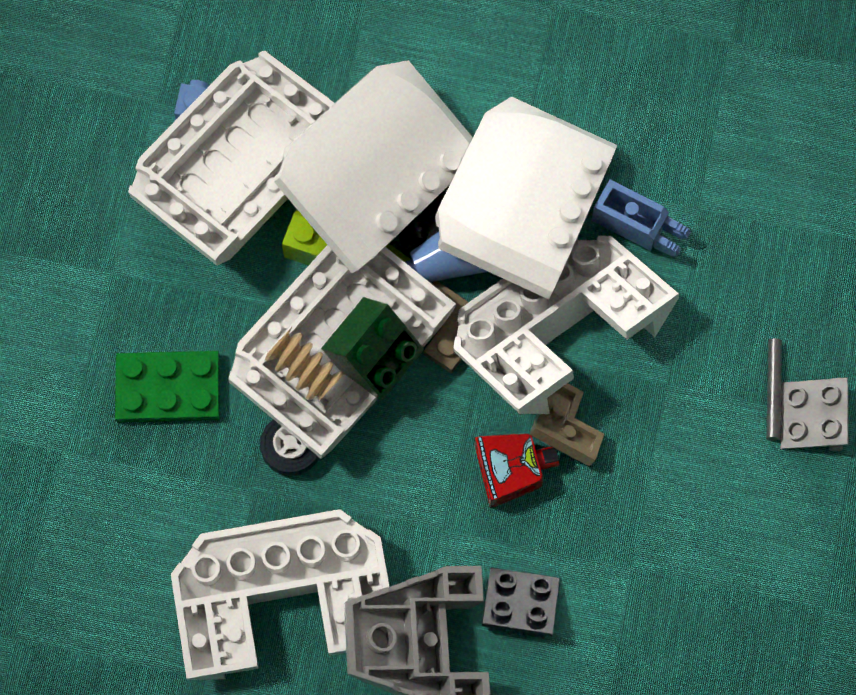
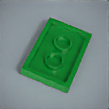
M219 351L116 353V422L220 420Z

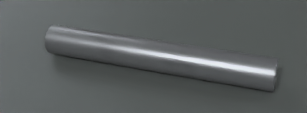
M776 338L768 340L766 439L771 441L780 440L782 340Z

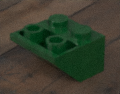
M366 297L361 299L321 348L340 371L382 401L424 351L423 346L388 304Z

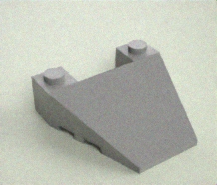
M446 566L397 585L346 601L344 603L348 675L395 695H490L489 672H450L446 609H472L484 601L481 566Z

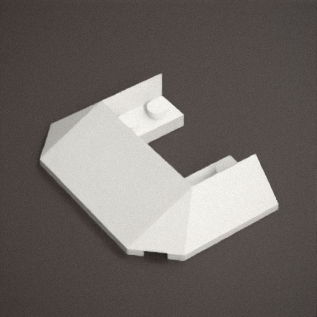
M598 236L597 240H578L577 237L549 299L510 281L501 279L461 307L458 313L457 337L454 340V352L519 414H550L547 398L574 379L573 370L546 346L549 342L593 311L627 340L643 328L656 337L679 299V293L612 236Z
M340 509L200 534L183 561L171 573L187 680L225 679V674L258 669L248 604L316 592L319 595L328 654L331 656L346 653L344 603L389 587L381 537L358 524L352 517Z

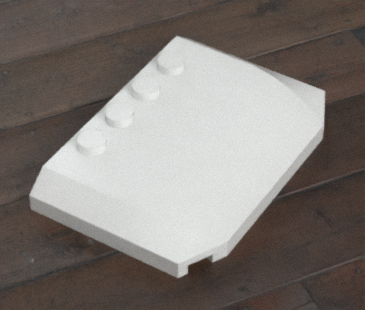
M266 51L258 53V58L242 63L240 60L230 64L139 157L136 165L137 173L133 185H130L128 190L130 197L217 266L230 260L288 199L274 183L275 176L279 173L283 162L282 155L284 149L334 104L333 101Z
M409 60L381 65L372 69L285 147L282 155L283 162L279 173L275 176L274 183L353 274L374 258L451 184L473 137Z
M514 97L508 98L484 114L438 208L435 220L436 226L439 227V249L549 299L564 269L617 145Z
M327 245L238 342L235 360L229 375V383L321 459L335 448L374 404L377 398L344 374L321 399L317 396L308 401L306 396L309 387L297 391L295 388L299 381L298 377L287 381L285 378L289 370L288 368L279 372L275 370L278 358L269 362L265 361V357L271 348L292 327L289 333L290 337L300 332L303 334L300 346L309 342L313 344L310 356L322 352L323 357L320 365L330 362L329 357L321 349L322 346L363 297L388 304L424 347L443 326L456 306L455 302L386 247L362 268L352 274ZM334 363L330 372L331 375L340 371Z

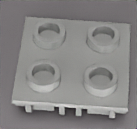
M848 377L781 383V449L829 446L830 451H842L843 445H849Z

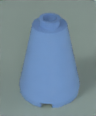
M439 231L409 252L412 259L406 261L407 265L428 282L488 272L440 250L438 247Z

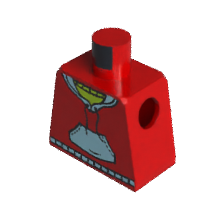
M528 433L475 437L474 447L490 508L539 489L543 483L541 470L559 466L556 448L551 446L535 450L533 438Z

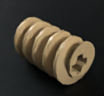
M291 327L267 353L265 361L269 362L278 358L279 360L275 368L277 372L288 368L285 379L290 381L298 377L299 381L295 388L297 391L309 387L306 399L309 401L317 396L321 399L344 373L339 371L331 375L333 363L330 361L320 365L323 353L318 352L310 356L313 344L309 342L300 346L303 334L300 332L290 337Z

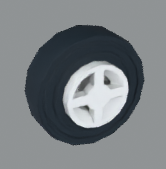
M274 419L266 425L260 438V451L264 462L273 471L284 476H297L309 471L317 463L319 457Z

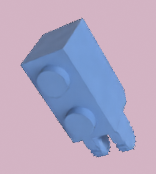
M609 179L593 209L591 221L649 251L654 247L667 255L677 257L681 248L676 243L661 236L662 230L680 239H687L690 234L689 228L668 217L669 211L664 206Z

